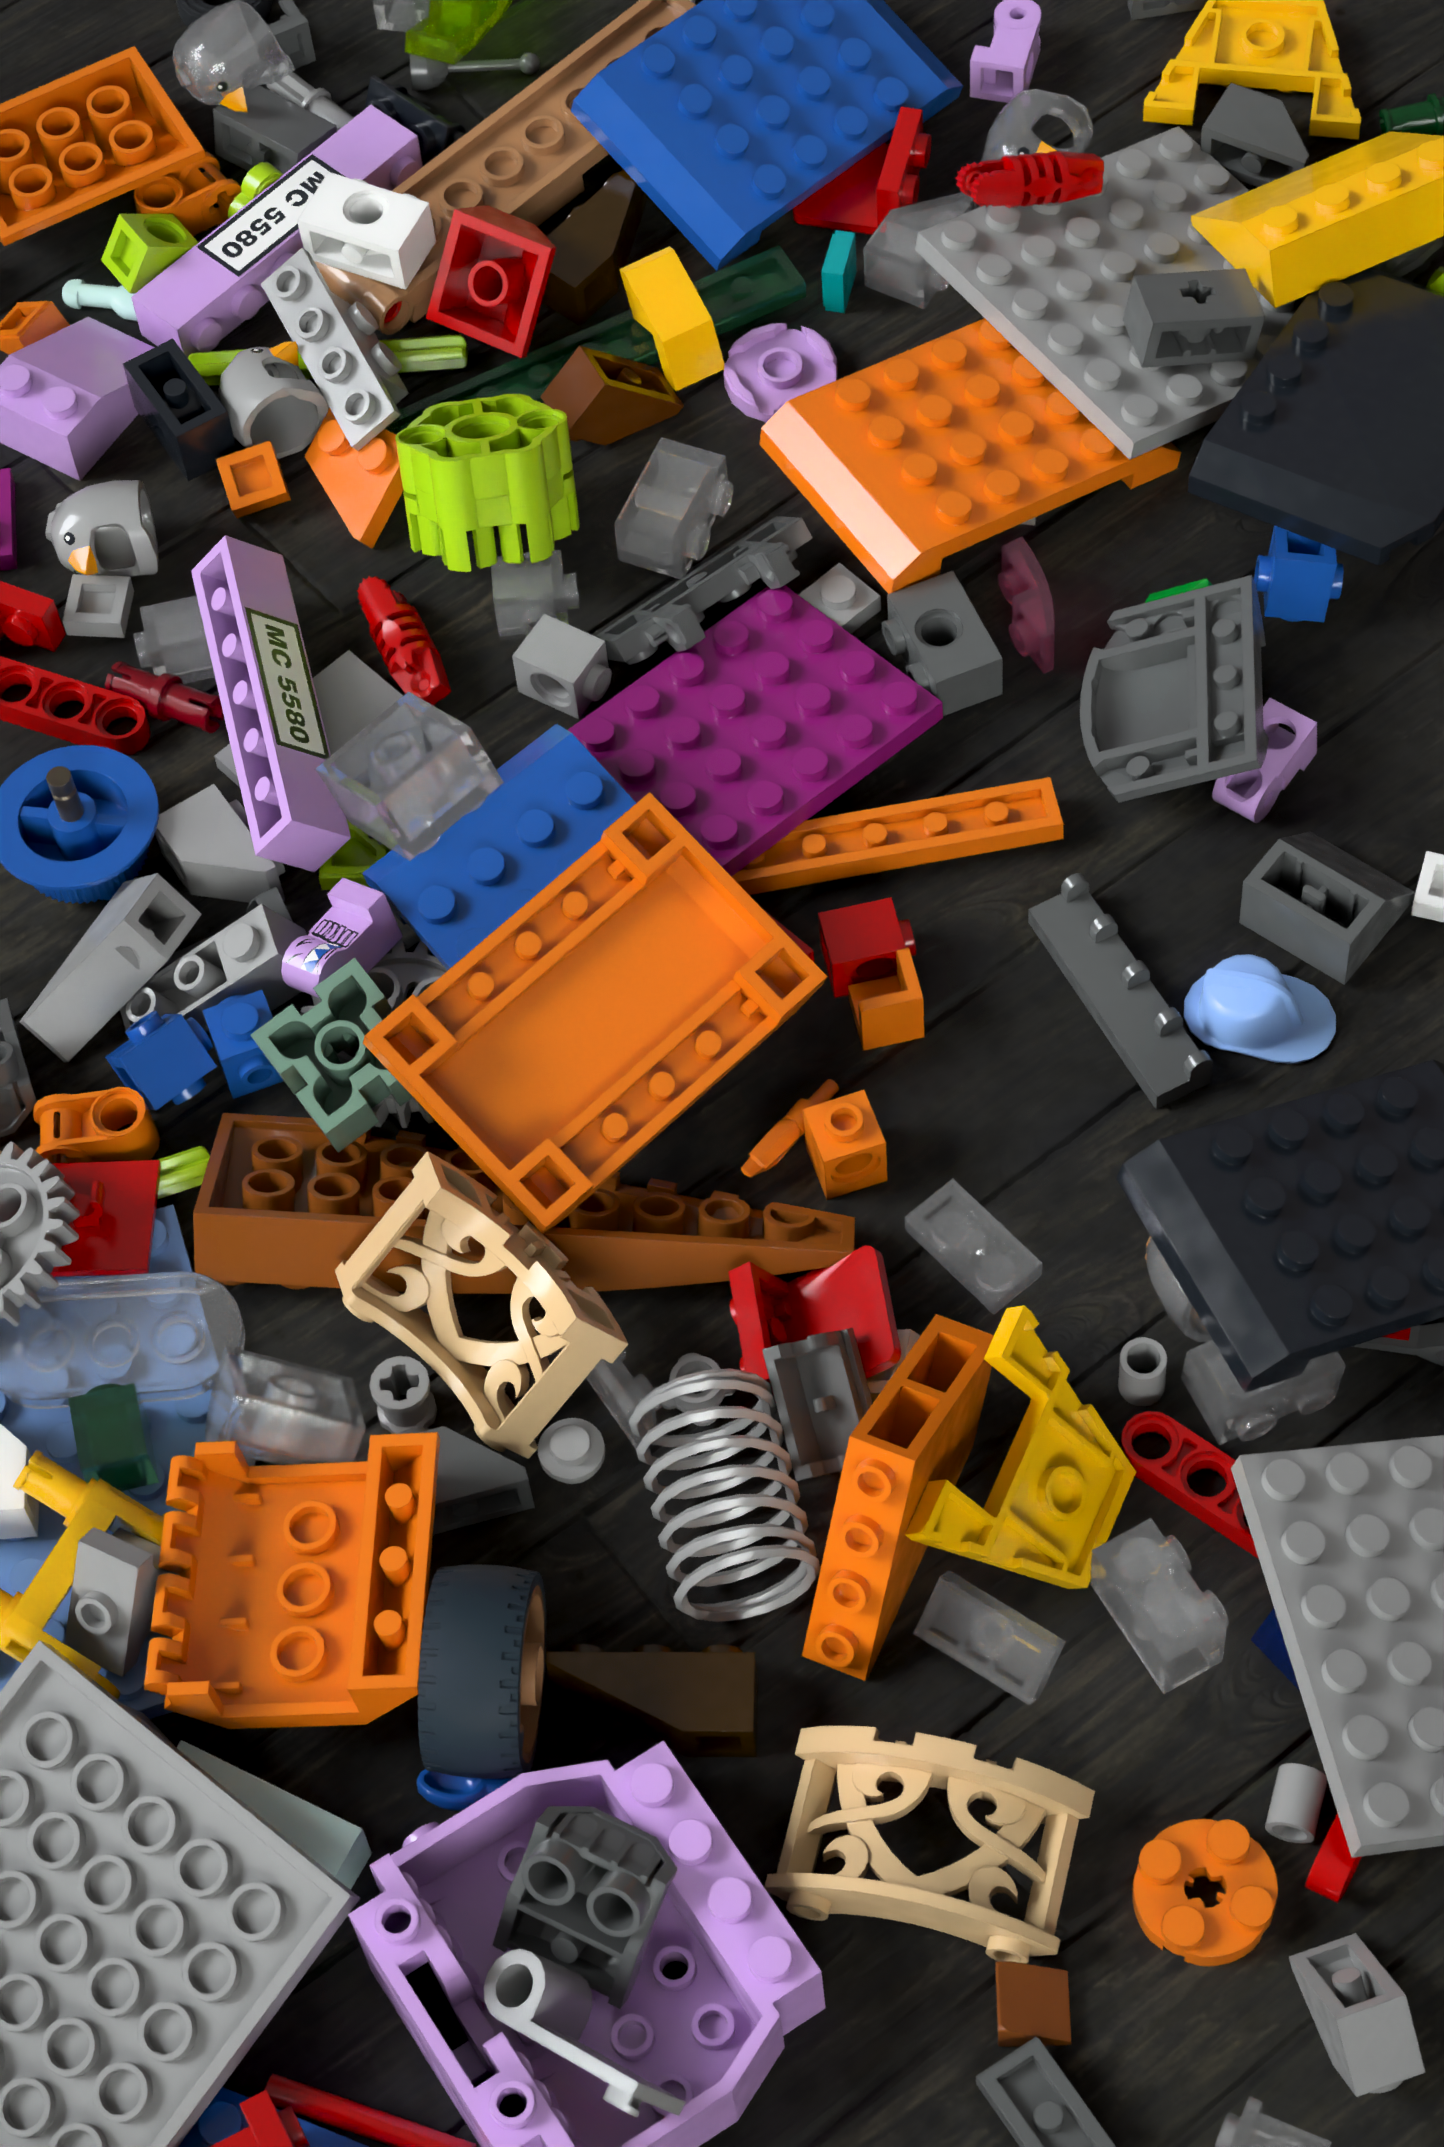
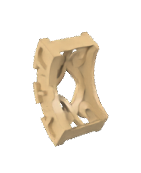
M427 1151L412 1169L414 1179L349 1260H342L335 1269L343 1294L342 1300L346 1308L357 1318L369 1323L375 1321L404 1342L429 1364L461 1401L475 1424L474 1430L485 1444L501 1452L509 1449L529 1459L538 1449L534 1439L601 1359L613 1363L627 1347L628 1342L611 1311L593 1287H585L584 1290L577 1288L570 1280V1276L561 1270L569 1259L529 1221L519 1230L509 1221L510 1218L503 1212L501 1214L491 1207L498 1197L458 1168ZM425 1207L429 1209L430 1212L427 1217L423 1240L404 1235ZM470 1237H473L485 1247V1255L480 1262L472 1261L453 1254L452 1249L459 1253L470 1252L468 1240ZM393 1247L422 1258V1266L406 1264L387 1271V1273L398 1274L404 1278L407 1285L404 1294H400L371 1275ZM508 1267L518 1277L511 1294L510 1311L513 1327L519 1340L507 1342L487 1341L464 1336L454 1305L451 1272L469 1277H479L499 1272ZM535 1296L546 1311L544 1318L537 1317L531 1320L529 1303ZM427 1304L429 1315L425 1313L422 1309H420V1307H423ZM563 1349L550 1364L547 1356ZM525 1363H529L535 1378V1383L528 1392L530 1378ZM483 1366H491V1368L487 1372ZM508 1382L514 1385L516 1398L524 1395L516 1406H514L505 1393V1387Z
M818 1726L801 1728L795 1755L805 1761L777 1873L768 1874L764 1886L766 1891L787 1901L786 1909L796 1916L816 1921L827 1920L829 1914H848L910 1923L948 1933L986 1947V1954L997 1961L1027 1964L1029 1957L1056 1955L1058 1953L1060 1938L1054 1935L1079 1819L1090 1817L1095 1794L1094 1790L1057 1772L1020 1758H1016L1013 1768L1008 1769L996 1765L997 1762L986 1759L984 1762L974 1759L977 1745L945 1737L916 1732L913 1745H908L903 1741L892 1743L879 1739V1731L876 1727ZM837 1780L842 1810L828 1813ZM882 1781L901 1782L904 1790L896 1799L882 1804L867 1806L866 1801L871 1803L884 1801L883 1793L877 1789ZM930 1787L947 1790L949 1809L956 1825L964 1835L980 1846V1848L947 1867L921 1876H915L892 1853L875 1825L891 1822L908 1814L923 1800ZM981 1799L995 1804L996 1811L991 1815H985V1823L999 1830L996 1834L986 1829L971 1816L968 1807L972 1801ZM1045 1823L1036 1863L1022 1849L1030 1841L1040 1824ZM848 1829L850 1835L836 1838L828 1844L823 1852L824 1862L833 1857L844 1859L846 1864L843 1869L835 1875L814 1873L823 1834ZM1007 1864L1033 1881L1024 1922L997 1912L990 1903L992 1896L997 1893H1005L1017 1904L1016 1885L1010 1875L1002 1869ZM869 1867L881 1881L864 1878ZM968 1889L969 1902L949 1897Z

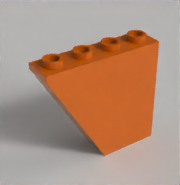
M936 1314L849 1436L802 1657L866 1681L928 1547V1545L912 1541L905 1535L928 1481L947 1479L955 1486L973 1448L992 1366L984 1360V1357L994 1335Z

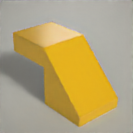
M669 246L619 269L633 318L653 335L664 376L672 389L677 392L724 370L725 363L713 320L674 249Z

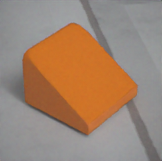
M52 301L18 302L0 322V351L10 355L70 326V324Z

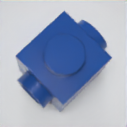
M1274 526L1268 556L1258 555L1254 573L1257 591L1264 594V616L1281 618L1290 622L1303 620L1324 622L1329 599L1340 598L1343 584L1344 566L1343 563H1337L1336 549Z
M262 989L247 995L230 996L222 1000L218 1005L202 1010L216 1055L233 1099L284 1082L250 1035L273 1018Z
M157 1011L147 1014L132 1024L125 1031L130 1040L105 1057L125 1087L137 1091L143 1097L148 1109L155 1111L170 1100L175 1105H179L195 1096L207 1085L202 1077L217 1067L208 1054V1051L213 1048V1044L205 1030L194 1018L190 1017L185 1020L182 1014H165L161 1017Z

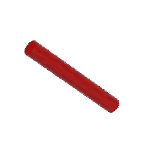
M276 2074L271 2075L265 2087L274 2106L283 2109L292 2106L294 2113L392 2147H476V2143Z

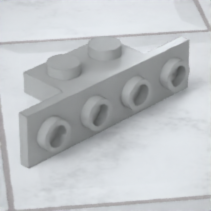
M301 248L265 279L261 285L292 341H296L299 354L352 448L359 451L401 415L396 404L409 394L397 373L402 369V366L396 355L384 343L378 340L374 332L379 326L369 310L360 302L356 301L351 305L331 292L310 253Z

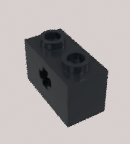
M173 338L123 363L136 411L188 482L218 467L217 458L237 452L227 410Z

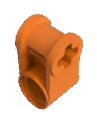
M205 152L206 158L134 189V201L137 214H174L189 233L195 236L228 220L230 204L241 192V186L233 179H227L220 172L218 160L209 152ZM203 168L205 172L202 173L199 169ZM217 203L219 208H215L213 205Z
M115 1087L108 1090L72 1095L53 1094L41 1098L33 1106L34 1121L40 1125V1146L35 1151L51 1163L150 1160L159 1148V1132L143 1097L129 1087ZM133 1124L125 1130L117 1131L124 1125Z

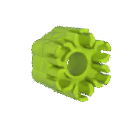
M504 394L495 397L443 402L425 409L421 416L396 435L411 549L414 552L422 550V554L442 555V561L444 565L448 566L449 570L470 572L471 563L467 531H472L477 567L483 569L498 562L493 526H498L502 560L506 563L522 564L524 561L520 524H526L531 563L540 562L553 555L552 551H555L554 540H560L571 535V530H579L580 522L574 471L572 469L568 420L565 412L552 409L550 406L535 401L523 394Z

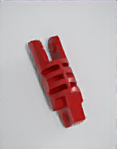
M1061 151L1019 154L1018 156L1008 155L1002 157L1001 160L967 164L965 167H961L960 171H957L958 175L955 179L960 191L973 198V202L981 207L991 205L992 207L1005 206L1007 208H1017L1018 206L1027 207L1036 204H1058L1101 193L1104 160L1096 154Z
M369 576L367 579L363 578L362 583H359L357 599L360 600L359 604L362 606V611L370 624L369 633L376 643V647L382 655V659L394 681L397 682L414 705L422 711H427L451 693L440 653L434 645L418 611L407 602L402 593L391 590V586L384 579H380L377 576Z

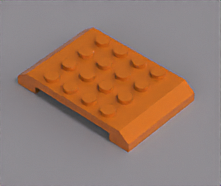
M985 318L788 400L764 424L760 435V446L888 594L940 575L942 558L1120 479L1130 489H1133L1178 468L1181 455L1172 442H1168L1129 460Z
M649 792L604 830L598 843L419 996L416 997L412 994L364 1036L363 1044L535 1227L544 1234L572 1213L794 1015L823 985L827 975Z

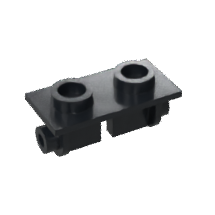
M375 75L370 76L365 109L373 105L416 134L423 166L466 134L465 128L461 124L452 123L440 114H432L430 112L431 108L408 94L404 86L400 84L392 86Z

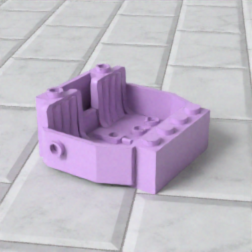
M664 1740L616 1771L608 1760L522 1773L439 1825L437 1822H431L419 1827L405 1839L402 1849L392 1855L388 1853L369 1865L380 1894L348 1914L373 1975L480 2147H699L739 2120L785 2048L783 2036L826 2008L820 1968ZM548 1806H593L657 1837L678 1868L654 1922L637 1979L627 2001L619 2009L608 2003L609 1997L591 1989L592 2010L578 2041L685 2101L679 2116L644 2101L641 2102L638 2108L640 2113L637 2118L602 2099L609 2083L500 2022L487 2009L484 2001V1982L487 1973L496 1959L506 1953L492 1945L507 1893L524 1857L535 1823ZM672 1961H680L687 1965L688 1970L680 1979L670 1980L662 1975L663 1968ZM427 1962L469 2040L452 2052L405 1978L406 1975ZM492 2073L494 2075L477 2087H473L475 2083L483 2080ZM511 2094H518L526 2107L523 2113L516 2117H506L499 2112L501 2101Z

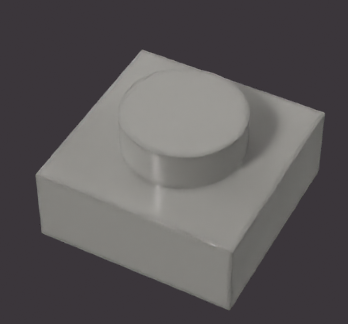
M840 563L799 594L801 598L850 634L881 611L880 595Z
M73 574L62 620L66 634L69 636L124 638L134 595L131 578L128 576Z

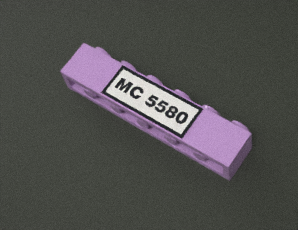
M373 105L368 106L131 297L141 335L156 346L173 338L187 358L192 353L210 352L220 340L242 322L252 318L269 301L261 283L298 250L304 248L297 219L327 173L331 172L350 179H361L370 185L392 191L423 167L417 135Z
M225 535L191 570L255 855L316 872L351 836L283 555Z

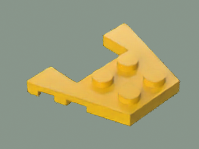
M1208 0L1185 35L1184 46L1175 59H1170L1162 71V80L1154 92L1150 91L1145 98L1143 122L1192 126L1198 85L1213 84L1228 87L1230 83H1234L1242 87L1273 89L1280 92L1298 91L1313 93L1309 136L1359 140L1361 116L1359 109L1354 107L1351 98L1352 87L1348 75L1343 73L1339 61V47L1324 0Z
M1025 1305L1009 1307L1004 1312L984 1360L1027 1394L1031 1401L984 1508L980 1507L947 1479L928 1481L905 1535L912 1541L1066 1589L1087 1588L1136 1471L1093 1405H1082L1066 1380L1070 1370L1058 1351L1048 1352L1035 1333L1034 1329L1039 1325V1322L1031 1310Z

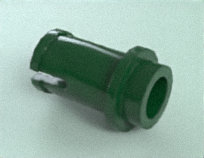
M1433 93L1428 94L1427 101L1392 109H1381L1379 111L1381 133L1385 134L1392 131L1443 136L1444 97L1437 98L1436 94Z

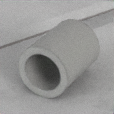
M1139 1337L1127 1342L1121 1350L1118 1389L1121 1396L1132 1405H1152L1164 1393L1167 1354L1159 1342L1151 1338ZM1143 1370L1150 1373H1138L1135 1371Z
M1286 1763L1280 1765L1265 1824L1266 1831L1276 1838L1292 1843L1304 1844L1312 1842L1315 1837L1327 1785L1326 1775L1313 1767L1303 1764Z

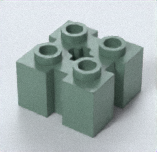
M356 958L350 960L313 988L321 1002L301 1016L293 1004H291L250 1034L293 1094L296 1093L295 1095L338 1153L379 1123V1120L372 1111L374 1106L389 1095L393 1096L399 1106H402L413 1097L363 1044L364 1036L393 1010L386 997ZM350 1047L356 1056L351 1061L341 1064L338 1054Z

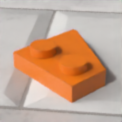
M329 408L304 457L353 538L373 549L403 492L396 445L397 434L384 429L357 451L351 447Z

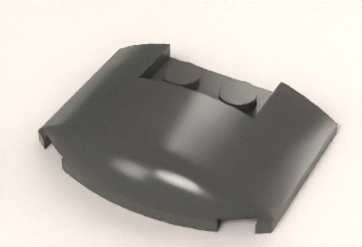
M1252 575L1114 611L1107 623L1110 629L1117 631L1104 649L1093 647L1087 663L1080 697V725L1088 758L1096 774L1108 786L1107 789L1116 801L1120 803L1261 768L1266 757L1269 737L1263 725L1261 647L1266 646L1256 583Z

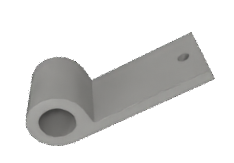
M523 1949L508 1951L496 1959L489 1969L484 1982V2001L488 2011L497 2020L609 2083L602 2099L637 2118L640 2113L638 2108L641 2102L644 2101L675 2115H680L685 2101L578 2041L592 2010V1991L584 1977L576 1971Z

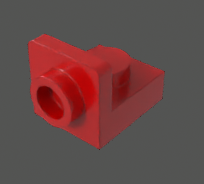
M0 581V640L5 634L19 645L31 646L33 644L55 652L66 633L54 600Z

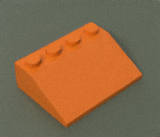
M135 46L0 104V242L4 246L206 158L203 147Z

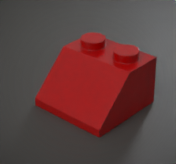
M491 206L454 209L426 319L517 357H527L556 246L535 224Z

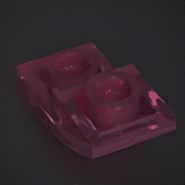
M1021 536L1002 546V573L998 574V583L1005 599L1013 606V623L1009 625V634L1015 648L1023 657L1030 655L1043 674L1054 669L1055 614L1053 600L1042 567L1029 545Z

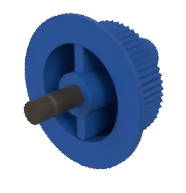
M95 745L61 747L30 759L17 768L0 787V863L13 876L34 886L35 890H38L40 894L45 893L46 897L51 896L52 900L57 899L58 902L64 901L65 903L71 902L72 904L76 902L79 904L86 902L88 904L90 901L96 902L98 899L110 900L123 882L133 880L135 876H138V871H141V866L145 864L144 860L148 858V847L154 837L159 820V801L151 778L137 762L127 755L110 748Z

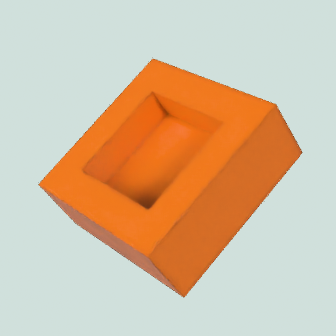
M270 440L216 459L231 510L236 518L291 500L275 448Z

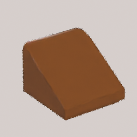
M995 1961L998 2047L1022 2046L1036 2036L1044 2046L1071 2045L1068 1971L1012 1961Z

